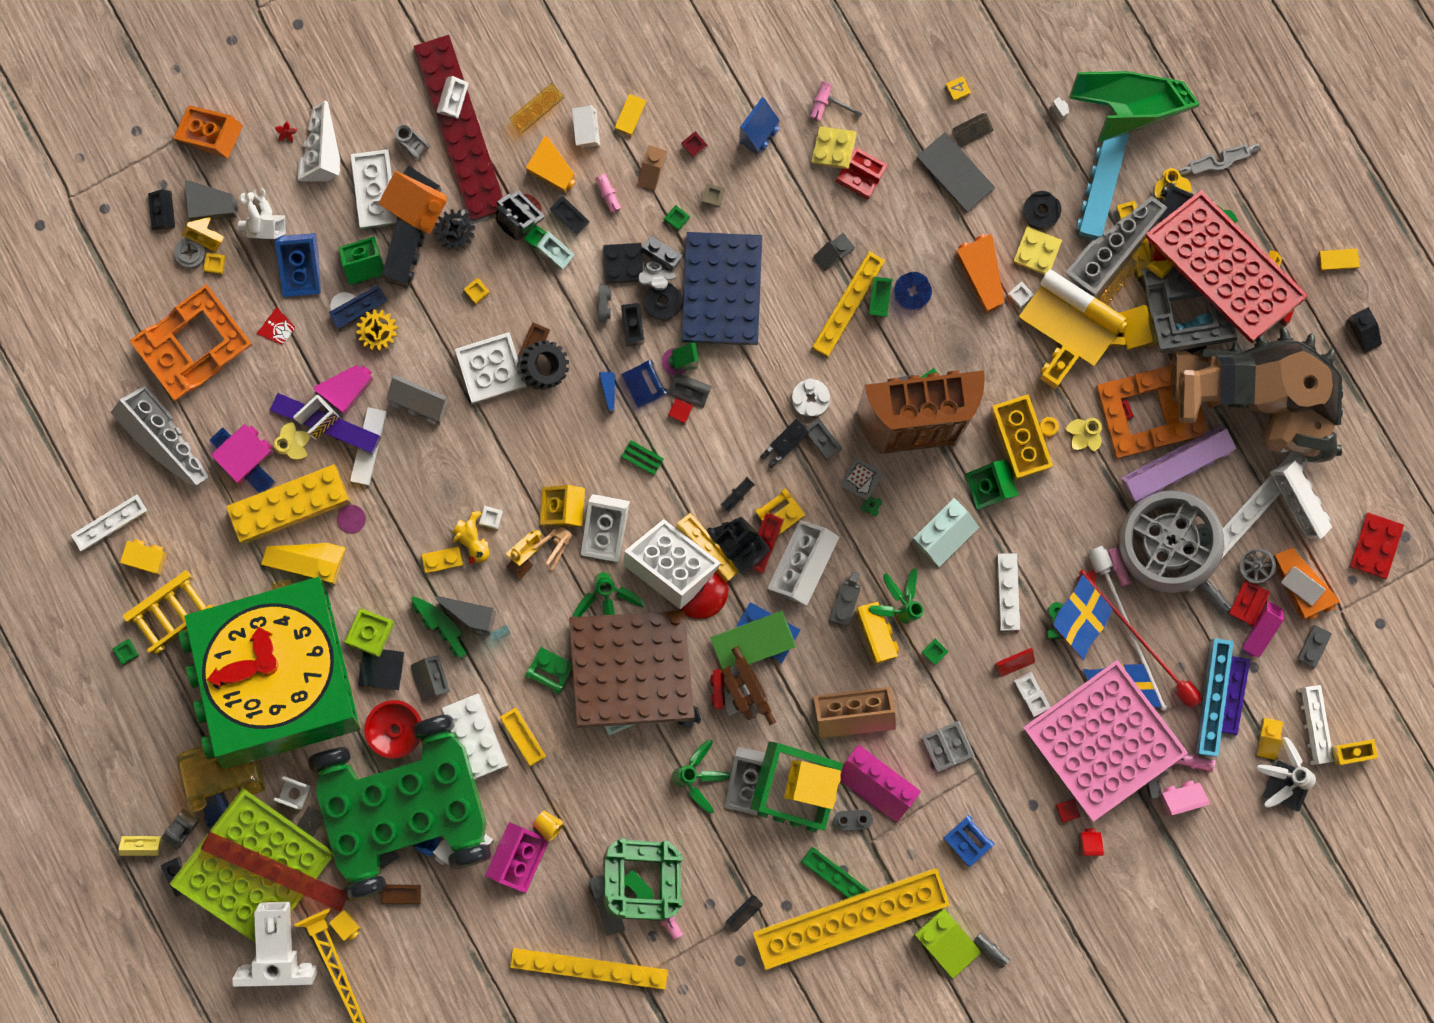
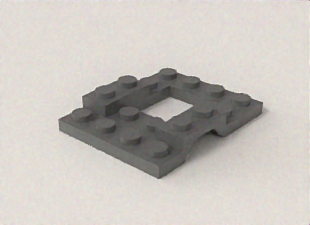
M1175 267L1163 279L1147 268L1142 269L1147 302L1160 353L1237 341L1235 327L1207 299L1206 302L1213 324L1176 330L1170 301L1203 295Z

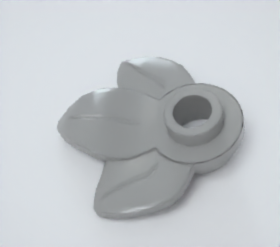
M655 261L647 263L644 272L639 274L640 284H651L656 290L666 289L667 280L676 279L674 272L663 269L662 265Z

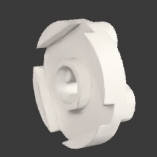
M804 380L793 390V407L801 416H820L829 406V391L818 380ZM814 394V399L816 401L814 403L812 401L808 403V398L806 395Z

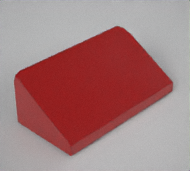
M1026 649L995 663L999 676H1006L1035 663L1033 649Z

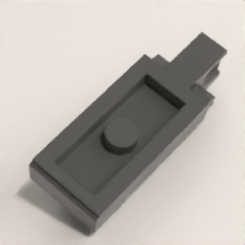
M852 572L850 580H844L830 621L849 626L860 593L861 585L857 584L860 574Z

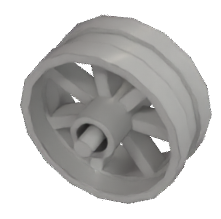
M1257 548L1246 552L1241 558L1239 566L1245 579L1249 582L1261 583L1272 578L1277 565L1272 553L1266 549ZM1257 551L1264 553L1259 561L1256 555ZM1252 553L1255 562L1247 560V556ZM1268 555L1272 563L1264 564L1263 561ZM1244 562L1252 565V568L1245 571ZM1267 566H1272L1270 574H1268L1263 568ZM1255 570L1254 579L1250 578L1247 575L1249 572ZM1259 570L1266 576V578L1258 580Z

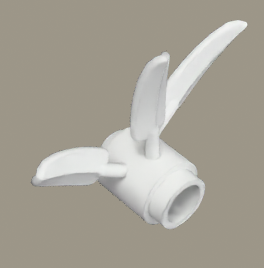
M1286 737L1283 738L1284 748L1294 767L1297 766L1293 773H1288V769L1270 765H1258L1257 769L1264 774L1280 779H1286L1287 776L1292 777L1294 784L1290 787L1285 786L1265 802V807L1270 808L1283 802L1293 794L1292 790L1297 786L1303 790H1308L1316 782L1315 775L1307 768L1300 766L1302 759L1293 743Z

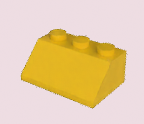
M878 602L857 607L855 612L874 664L877 665L897 658V653L900 651L897 642L892 641L890 635L893 634L890 624H886L884 616L876 615L869 611L870 606L879 605Z

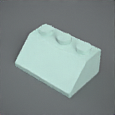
M953 498L912 539V542L939 568L980 527L969 512Z

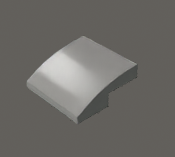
M960 721L922 736L937 772L975 756Z

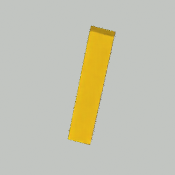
M870 251L868 252L813 344V350L827 358L829 357L872 285L873 276H877L885 260Z

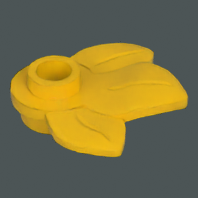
M1174 168L1165 170L1162 174V179L1155 184L1154 188L1156 198L1162 197L1160 192L1163 186L1171 182L1175 184L1174 186L1189 193L1192 191L1189 180L1181 177L1180 173ZM1169 175L1173 176V181L1168 179Z

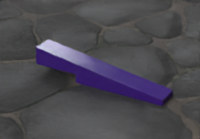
M277 393L270 411L297 422L293 416L306 404ZM317 410L302 425L312 428L327 413ZM342 419L335 421L323 433L374 455L381 440L380 435Z

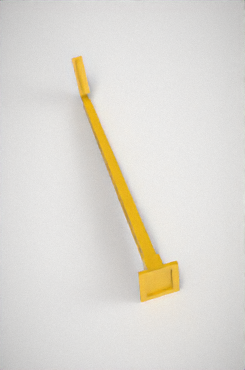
M331 907L294 924L296 927H306L309 935L313 936L353 1023H366L327 929L329 926L325 918L331 911ZM324 930L329 943L318 940L316 933ZM321 944L331 947L327 957L321 947ZM332 952L338 965L329 962ZM331 966L340 970L338 978H336ZM341 976H343L347 986L339 984ZM342 989L349 991L347 998L345 997ZM350 996L352 997L354 1005L348 1003ZM351 1008L357 1010L355 1016H354V1014H353ZM358 1015L361 1019V1022L356 1020Z

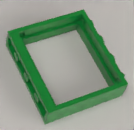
M769 741L750 810L757 811V815L767 818L768 815L773 816V820L784 823L785 820L790 821L789 825L801 828V825H804L807 831L817 833V830L825 831L831 809L818 806L815 821L813 822L765 807L779 755L782 753L842 771L844 763Z

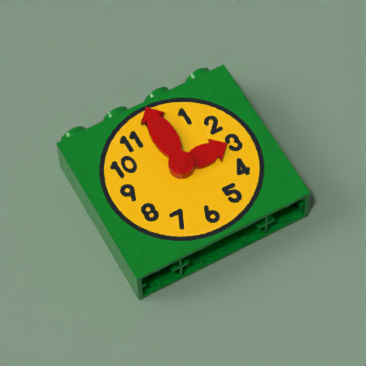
M320 576L184 615L187 629L179 631V638L184 653L192 652L195 664L186 666V671L191 687H200L202 699L194 701V709L199 723L207 722L210 735L201 737L203 750L208 760L216 758L223 769H228L361 730L329 594Z

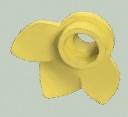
M1089 418L1086 421L1076 419L1066 427V430L1074 435L1072 439V448L1074 450H1081L1088 446L1095 452L1101 446L1100 432L1102 425L1098 419ZM1089 425H1094L1095 430L1090 431Z
M293 422L288 423L281 428L280 436L275 439L274 449L277 453L281 455L287 454L292 459H303L308 455L303 447L309 442L311 436L305 431H296ZM282 442L287 443V447L284 449L280 447Z

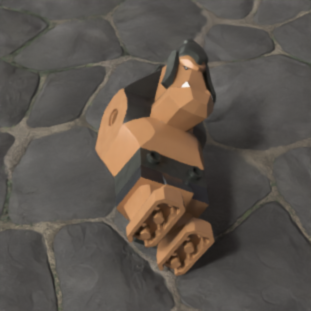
M1281 327L1280 338H1277V341H1265L1264 336L1261 335L1256 339L1255 347L1245 352H1242L1238 342H1234L1229 351L1200 349L1199 355H1194L1187 351H1173L1172 402H1179V422L1195 423L1202 401H1207L1208 408H1216L1227 404L1228 407L1248 408L1254 412L1271 414L1263 436L1266 449L1278 453L1287 451L1302 453L1306 457L1307 462L1311 463L1328 462L1335 456H1341L1342 446L1337 445V434L1333 432L1335 425H1341V418L1343 416L1342 377L1333 366L1336 354L1335 349L1332 348L1325 355H1320L1315 351L1316 341L1312 333L1308 335L1305 342H1299L1291 338L1286 327Z

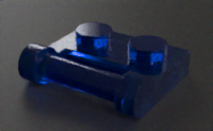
M652 359L621 374L638 409L668 394L667 389L663 387L653 367ZM644 370H647L657 390L654 394H652L642 374Z

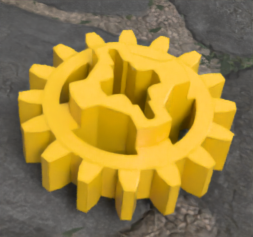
M374 309L372 315L366 312V318L360 317L362 324L357 323L361 330L356 331L357 335H362L359 341H365V348L370 345L371 351H374L375 347L381 351L382 346L388 349L389 342L394 344L392 338L398 337L397 333L394 332L398 330V326L394 325L396 320H390V313L385 316L384 310H381L378 314L376 309ZM380 319L385 320L389 325L382 324ZM377 325L380 328L378 337L374 332L376 330ZM389 334L388 337L385 340H383L385 335ZM366 336H372L375 342L370 341Z

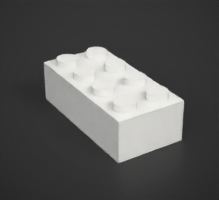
M477 693L442 708L444 714L452 716L455 727L451 732L455 733L457 739L466 747L475 780L508 767L480 694Z

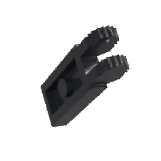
M796 418L770 444V447L761 454L760 458L762 460L766 459L774 450L778 456L772 459L768 465L770 468L774 467L810 431Z

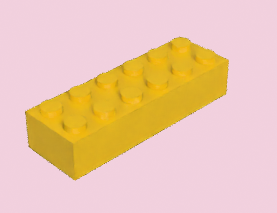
M333 464L228 505L226 508L239 542L244 545L351 502L338 468Z

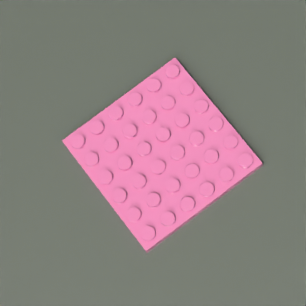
M1118 660L1023 727L1093 823L1188 754Z

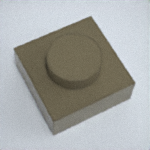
M706 184L702 203L720 208L725 188Z

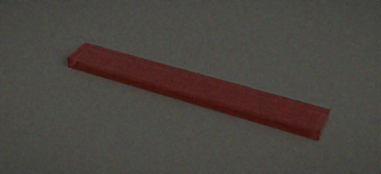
M209 831L201 847V850L338 911H342L347 900L343 890Z

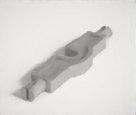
M1257 143L1249 147L1247 144L1227 148L1221 151L1223 162H1218L1214 154H1208L1200 159L1191 161L1187 167L1178 169V172L1181 176L1189 173L1195 176L1207 171L1220 172L1229 168L1232 163L1249 158L1251 153L1261 151V147Z

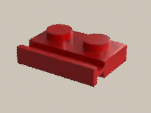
M1244 580L1228 615L1253 627L1271 592L1248 580Z

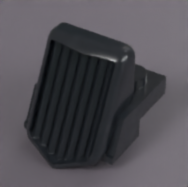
M519 190L497 201L496 222L505 233L516 241L520 240L526 231L540 223L545 217Z

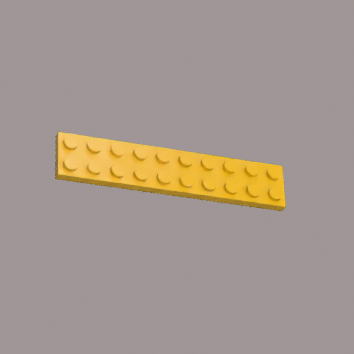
M936 867L753 931V935L765 970L950 906L938 868Z

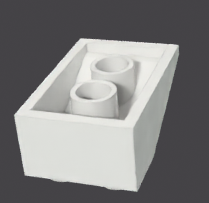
M592 494L588 501L581 555L619 562L630 501Z

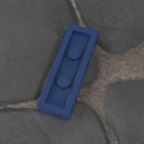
M376 285L333 309L329 314L338 330L366 315V312L370 313L374 309L386 304L388 300L380 286Z

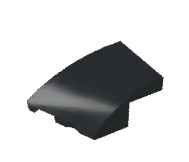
M743 517L736 518L731 522L722 523L721 526L707 529L714 543L720 546L726 557L732 560L742 575L747 574L771 551L760 534Z

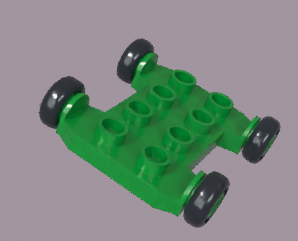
M448 714L422 720L412 726L414 738L422 740V760L359 779L352 766L345 765L351 759L350 751L346 747L325 750L308 758L310 770L318 772L319 778L316 795L336 867L346 878L347 883H349L343 889L344 896L348 901H355L384 892L387 888L384 877L376 876L381 874V855L443 836L450 845L451 850L454 851V853L449 855L448 861L450 867L455 870L482 863L491 858L489 846L486 844L480 845V843L485 842L487 821L466 747L457 739L455 733H449L455 727L452 716Z

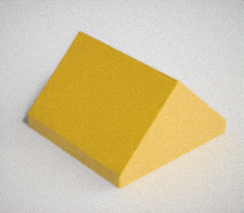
M1142 305L1120 312L1121 315L1127 318L1126 322L1128 323L1123 332L1127 350L1158 345L1149 306Z

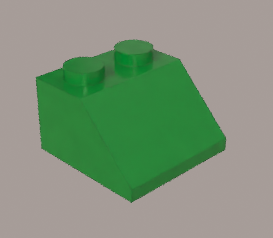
M375 236L339 247L342 265L349 285L358 284L370 278H378L382 275L384 264Z
M1007 460L992 462L965 474L977 510L1019 496Z

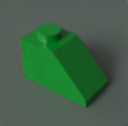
M695 342L672 350L669 362L670 367H674L675 372L698 368L699 360Z

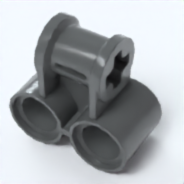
M182 809L174 818L172 825L165 830L161 839L178 850L187 839V836L196 827L199 819L185 809Z

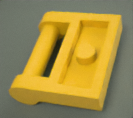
M786 488L782 489L778 496L762 508L758 507L754 510L760 520L763 521L766 512H769L786 499L789 504L774 514L785 519L779 535L806 515Z

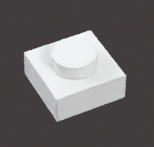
M1058 97L1052 101L1051 107L1059 120L1062 121L1069 114V106Z

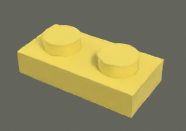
M122 836L119 856H159L162 842L161 836Z

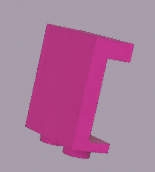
M246 424L241 426L211 454L239 485L245 481L244 478L268 455L271 456L273 454L270 451L272 446L265 439L261 441L257 437L259 432L252 425L248 427Z

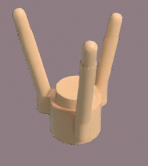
M560 527L559 530L553 529L549 535L533 546V549H537L554 537L553 542L557 546L545 563L548 566L555 557L550 571H553L564 549L569 544V540L572 538V534L563 527Z

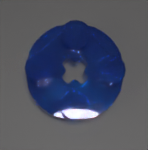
M909 272L902 275L895 283V300L901 307L907 310L922 309L927 305L932 295V287L928 278L919 272ZM914 286L916 287V291L918 292V294H914L912 296L910 295L908 288L912 289V287Z

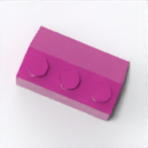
M509 822L485 876L526 893L549 842L543 836Z

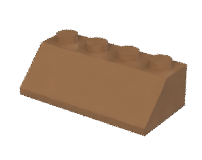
M890 687L813 696L819 739L896 729L895 708Z

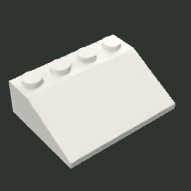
M664 519L625 550L623 563L626 568L679 609L695 597L721 564Z

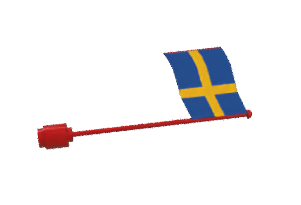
M1081 570L1079 572L1081 577L1073 593L1059 610L1053 627L1084 661L1089 647L1105 627L1113 610L1177 683L1175 686L1177 690L1174 693L1191 709L1203 699L1196 687L1189 680L1185 682L1184 680L1179 681L1087 576L1086 570Z

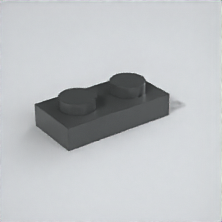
M820 418L806 427L810 431L807 436L826 460L842 450V447Z
M1313 625L1297 660L1316 668L1332 633Z

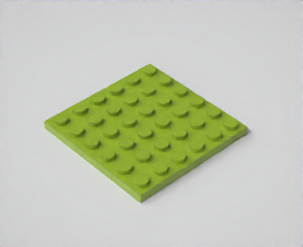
M242 788L170 882V885L256 943L254 912L259 903L290 902L291 913L332 859L333 853L328 847Z

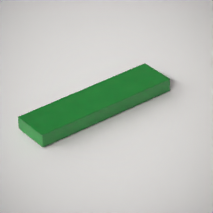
M813 846L801 860L802 864L847 898L870 891Z

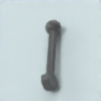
M829 95V103L833 102L859 117L862 116V112L835 100L833 96Z

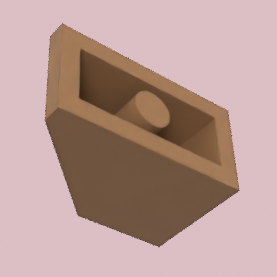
M648 145L637 186L652 191L656 190L667 158L666 150Z

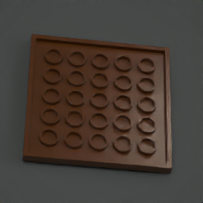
M685 610L569 617L577 728L694 721Z

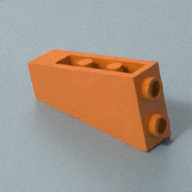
M982 234L975 238V242L971 244L966 242L958 246L955 255L985 314L1003 306L1004 296L993 237L991 234L987 236Z
M1293 547L1274 555L1276 568L1282 580L1290 569L1295 566L1326 589L1314 605L1311 606L1286 587L1301 620L1307 617L1309 621L1319 616L1317 612L1324 610L1327 613L1336 609L1335 604L1340 602L1339 599Z

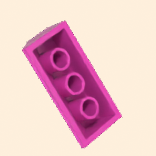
M857 745L843 764L840 781L895 823L901 819L921 793L919 789L860 745Z

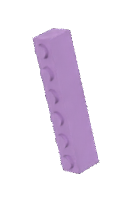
M1220 425L1121 478V481L1129 498L1139 502L1153 492L1162 491L1168 484L1179 482L1185 475L1196 473L1200 467L1213 464L1217 458L1230 455L1231 451L1236 449L1228 429Z

